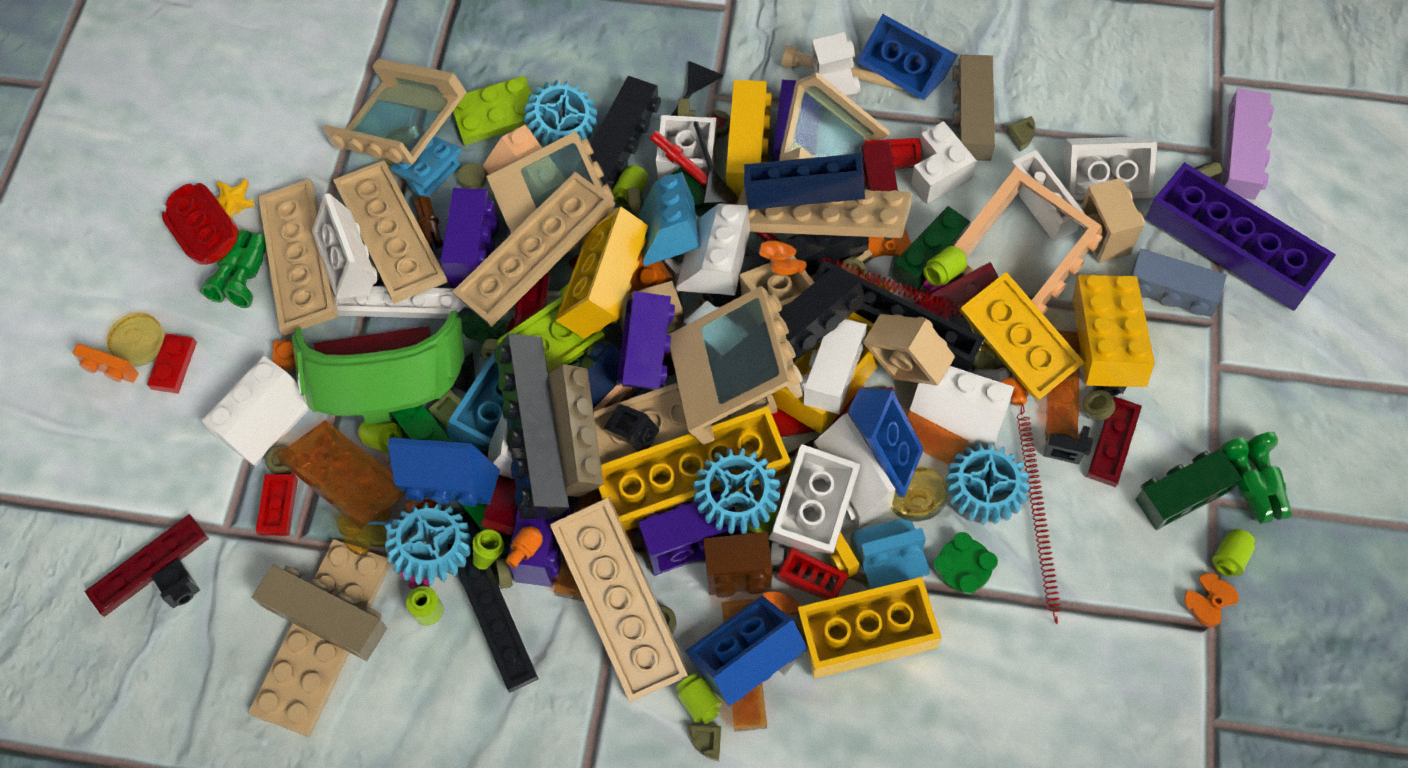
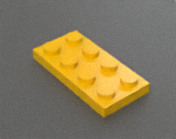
M1007 272L1002 274L959 310L1036 402L1085 363Z

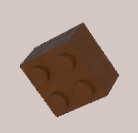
M767 531L703 538L709 595L726 598L733 596L735 592L747 591L749 594H760L772 587V563Z

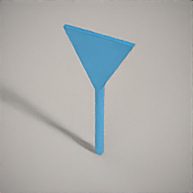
M393 520L364 521V524L385 525V529L390 530Z

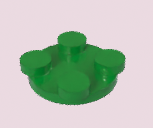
M959 532L955 535L954 540L948 542L941 549L939 556L934 561V569L939 573L942 581L950 588L965 594H973L989 581L992 571L998 564V559L994 553L989 552L981 543L973 540L968 533Z

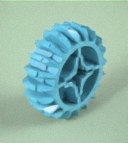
M556 80L553 86L546 81L543 89L537 86L534 94L529 95L528 103L525 104L524 108L526 113L524 115V122L528 124V129L531 133H534L533 135L537 140L542 139V147L574 131L578 133L582 140L592 137L593 129L597 125V120L595 119L597 109L593 108L594 99H587V91L579 92V84L571 88L569 87V81H566L564 85H560L559 81ZM563 109V117L561 119V123H558V115L560 114V110ZM567 128L573 129V130H569V131H563L564 129H567ZM575 144L569 145L574 150L577 149ZM568 146L562 149L564 153L567 151Z
M978 443L974 451L969 447L965 448L963 455L958 453L954 458L955 463L949 464L948 471L950 474H947L945 482L949 484L946 488L947 495H953L950 501L951 505H961L958 510L959 515L964 514L966 511L970 513V522L976 516L981 517L982 525L986 524L988 518H991L992 522L996 525L1000 521V516L1008 521L1012 513L1018 514L1020 512V504H1025L1027 500L1025 494L1028 493L1030 484L1025 482L1028 480L1029 475L1027 472H1021L1024 467L1023 462L1014 463L1015 453L1009 456L1004 454V446L999 451H995L993 444L990 443L987 450H984L982 445ZM984 465L983 470L979 472L965 473L975 466ZM996 469L1000 470L1004 475L998 473ZM986 475H988L987 481L989 482V486H990V489H989L988 493H987L986 482L984 481ZM968 491L975 493L978 496L979 500L973 497ZM1004 493L1010 494V496L1002 501L991 503V499L994 496H1003Z
M729 448L725 458L717 452L715 453V462L707 459L704 462L706 470L699 469L697 472V477L700 480L694 481V489L698 491L694 494V501L700 503L698 506L699 513L708 512L705 517L707 523L717 519V530H721L724 524L728 525V533L733 534L735 526H740V531L745 534L747 533V524H750L752 528L757 530L759 528L758 519L768 522L770 518L768 512L776 511L777 505L774 501L780 499V493L776 491L779 488L780 482L777 479H772L776 473L774 468L766 469L768 465L766 458L756 462L757 453L755 451L751 453L750 457H746L745 449L741 448L739 455H733L732 449ZM741 470L745 472L739 475L731 474L729 471ZM715 479L720 482V487L724 491L720 495L718 503L714 501L710 493ZM755 479L759 481L763 490V496L759 502L754 500V494L750 491ZM743 487L742 494L738 491L734 494L731 493V488L738 490ZM738 506L745 509L746 511L732 512L728 510L732 507Z
M425 502L423 509L419 510L416 506L412 505L410 514L401 511L400 520L393 519L391 523L392 529L387 530L386 533L388 541L385 543V550L388 553V562L394 564V571L396 573L403 572V577L406 581L415 576V582L418 585L423 579H428V583L432 586L434 578L437 577L445 583L447 580L446 573L456 577L458 567H464L466 564L465 557H469L471 554V547L469 546L472 543V537L469 534V526L467 523H463L461 514L453 515L451 506L442 511L439 503L434 508H429V505ZM417 530L418 533L414 537L409 538V542L404 543L407 537ZM454 543L452 548L440 557V552L448 548L449 544Z

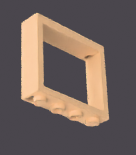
M1015 167L954 246L961 249L967 259L1023 186L1087 229L1031 300L1044 315L1048 309L1046 306L1047 302L1052 296L1057 298L1066 286L1064 281L1069 274L1075 275L1085 262L1082 259L1089 249L1094 251L1098 247V243L1103 238L1101 236L1102 226ZM967 265L960 275L964 276L973 271V269Z

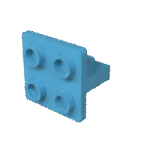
M434 136L413 165L402 162L395 163L390 167V170L393 174L406 180L417 198L422 195L429 197L461 165L457 156L462 151L459 146ZM420 137L416 141V143L408 150L409 153H411V151L414 149V147L417 145V143L420 141L422 137Z
M904 517L852 533L869 589L929 575L930 569L923 552L926 538L922 528L915 529L911 517Z

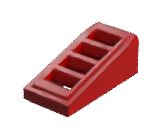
M791 547L778 572L777 580L819 598L829 600L839 596L849 574ZM796 563L802 565L797 575L792 574ZM807 568H810L813 571L808 581L802 579ZM821 572L825 575L820 585L817 586L813 583L818 573ZM830 577H834L836 581L829 592L825 590V587Z

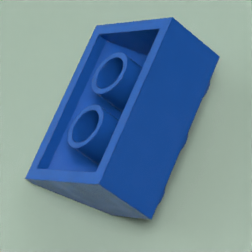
M882 14L857 63L925 100L945 79L958 54Z
M859 388L854 401L850 404V417L893 484L897 495L905 497L924 448L892 389Z
M389 438L388 448L394 485L405 493L404 496L407 499L416 502H422L423 499H432L440 504H449L450 501H456L470 507H475L477 503L490 505L500 469L471 443Z
M761 595L685 652L712 690L730 707L736 701L743 699L748 692L759 684L767 681L787 663L794 661L798 655L808 648L793 619Z

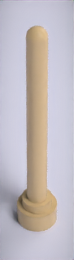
M786 45L781 66L791 69L793 66L798 67L799 65L813 68L812 57L802 55V52L797 51L796 47ZM851 68L853 77L857 76L858 80L902 91L905 90L879 74Z

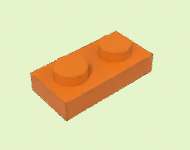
M78 343L72 352L80 361V367L91 373H96V371L103 372L105 376L116 382H121L123 379L134 383L139 375L129 361Z

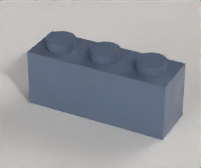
M1141 248L1133 264L1130 276H1137L1142 298L1154 299L1167 306H1176L1189 310L1196 315L1211 317L1219 305L1227 274Z

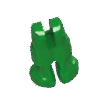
M239 230L233 248L226 256L217 261L219 269L214 275L208 277L203 282L200 288L202 295L217 303L223 302L225 297H227L234 305L240 308H249L253 302V295L246 287L247 279L256 277L262 265L263 255L266 250L264 234L255 232L252 235L248 230Z
M1275 432L1259 434L1248 442L1246 438L1233 439L1220 446V449L1241 476L1242 481L1237 486L1242 497L1248 502L1251 514L1260 524L1271 522L1273 516L1277 520L1287 519L1292 516L1282 472L1279 467L1271 466L1269 453L1278 444V437ZM1248 455L1253 460L1257 470H1252L1248 460Z

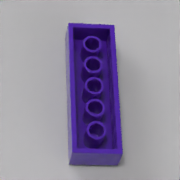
M1185 162L1153 199L1145 217L1293 311L1297 309L1336 256L1335 253Z

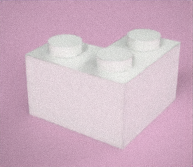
M845 32L814 39L812 41V65L814 72L820 74L856 103L857 93L861 92L858 77H853L851 68H854L852 57H855L852 41H847Z
M944 121L921 133V155L924 161L914 165L911 185L925 203L928 204L971 180L976 159Z

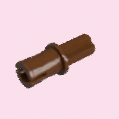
M424 195L419 196V198L414 200L419 219L417 223L431 249L433 250V241L435 248L438 249L443 246V240L438 228L439 219L434 214L430 198Z

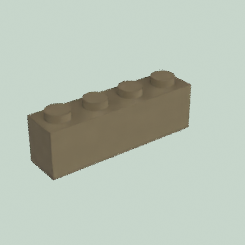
M960 54L959 63L953 66L952 81L957 82V87L953 89V104H957V109H954L953 126H957L958 132H954V134L976 160L991 161L995 147L993 56Z
M562 364L549 372L548 378L567 496L582 497L604 485L588 369Z
M273 564L251 598L266 610L367 662L387 630V627L381 621L382 615L367 606L363 610L354 606L355 601L342 593H338L337 596L328 593L329 588L315 579H312L310 583L301 579L302 574L292 567L286 565L284 569H281Z

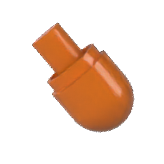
M526 526L518 532L510 545L512 552L505 560L508 565L516 568L522 559L528 560L530 557H533L543 541L542 533L538 528Z

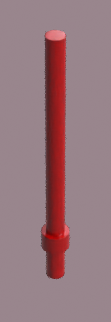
M656 130L650 137V140L666 153L665 157L672 163L676 162L706 189L708 175L683 154L684 150L676 143L673 145ZM722 203V204H733V205H737V203ZM755 232L765 242H781L773 233Z

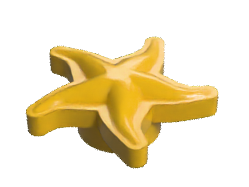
M243 179L239 185L232 188L221 181L216 183L220 189V196L216 198L232 219L234 214L240 213L244 208L255 206L253 200L244 198L249 186V182L246 179Z

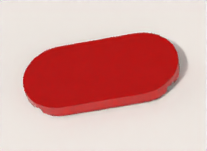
M190 183L179 187L168 197L165 203L167 206L166 212H162L163 222L191 260L197 264L208 265L219 261L230 252L237 240V225L208 187L202 183H197L194 186Z

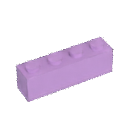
M1237 88L1229 104L1222 185L1243 198L1255 200L1260 190H1265L1268 183L1269 174L1265 173V167H1267L1270 159V150L1266 149L1272 135V128L1268 127V123L1271 121L1274 106L1270 105V93Z

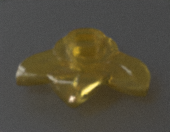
M377 505L369 506L364 510L358 508L344 510L337 521L339 532L345 536L344 543L348 550L354 554L366 556L371 546L384 547L386 541H388L385 525L365 524V521H387L391 515V510Z

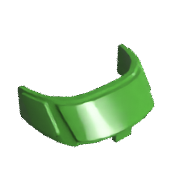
M457 310L450 312L448 319L436 334L416 345L396 350L352 355H325L310 349L306 345L301 327L295 328V335H291L298 389L300 395H304L308 408L312 412H321L335 416L363 415L365 424L391 422L390 412L417 407L434 399H441L454 385L465 359L461 318L458 317Z

